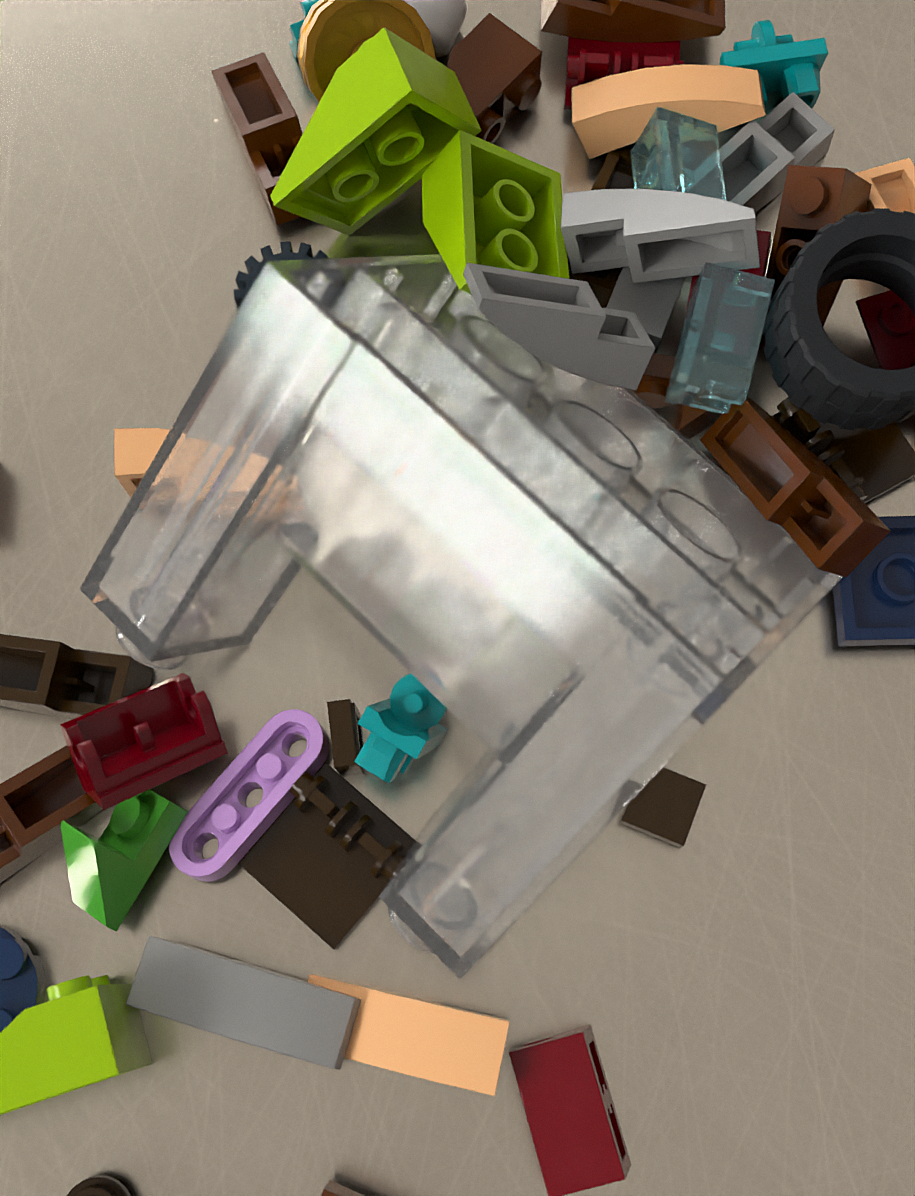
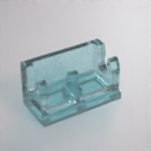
M657 107L631 151L634 189L677 191L726 200L716 125Z
M708 262L704 264L692 289L665 402L675 405L680 403L716 413H729L731 404L743 405L746 401L774 279Z

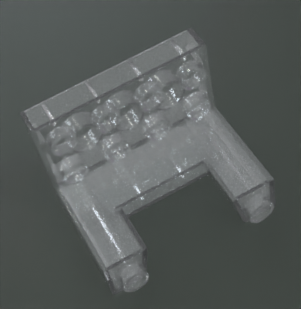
M433 254L266 261L79 589L116 626L117 640L127 654L148 667L158 670H173L182 666L189 655L249 645L296 574L303 567L488 748L486 753L426 822L379 895V898L387 905L389 917L398 933L417 949L435 954L460 980L841 580L842 576L819 570L781 525L767 521L733 479L632 390L601 384L565 372L532 355L505 336L478 310L472 294L459 290L441 255Z

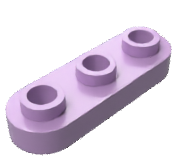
M298 709L285 710L274 715L188 811L169 843L171 859L181 872L196 880L210 882L223 878L233 870L295 798L289 791L296 780L305 772L314 776L326 761L329 753V739L325 729L316 718L308 712ZM300 739L307 740V747L301 755L297 757L289 756L290 746L295 741ZM262 788L263 798L261 802L254 807H246L248 794L254 789ZM217 838L219 844L217 852L211 858L203 859L202 848L204 844L210 839Z

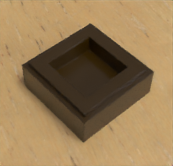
M351 699L327 702L334 768L342 777L364 774L366 769L354 762L364 745L362 726L357 724L361 718L357 706Z
M644 760L640 766L619 823L681 848L686 842L706 784Z

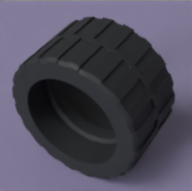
M889 208L873 209L870 212L864 213L856 211L844 215L841 220L833 224L828 223L818 230L810 243L806 242L792 263L769 305L770 312L764 321L763 334L766 340L764 353L766 362H769L773 371L772 377L777 386L785 391L789 396L788 400L798 409L802 408L811 414V418L824 424L828 422L838 425L840 429H881L893 422L900 423L915 413V366L899 370H883L854 361L841 352L827 336L817 309V292L821 287L836 281L858 279L880 284L893 291L908 305L915 316V213L908 211L903 213L890 211Z

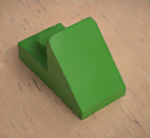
M149 789L117 804L112 812L110 822L100 838L62 820L61 834L73 903L107 928L117 932L188 811Z

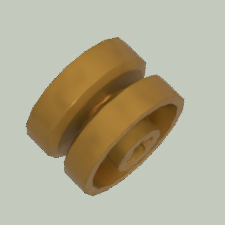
M319 0L311 7L300 28L297 58L303 81L317 101L320 102L337 68L358 51L363 42L375 36L384 27L436 60L430 30L416 9L403 0Z

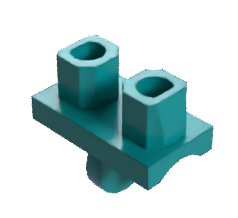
M763 20L754 23L751 40L735 42L733 51L722 52L720 65L758 70L765 107L768 102L766 93L781 91L783 100L794 92L810 108H813L821 93L819 72L828 55L825 38L794 42L792 34L775 36V30L771 21Z
M413 672L398 680L393 686L389 699L368 705L357 724L371 733L354 762L380 779L390 783L395 779L398 772L406 773L415 759L438 747L448 731L447 728L439 724L446 715L449 706V696L444 683L430 673Z

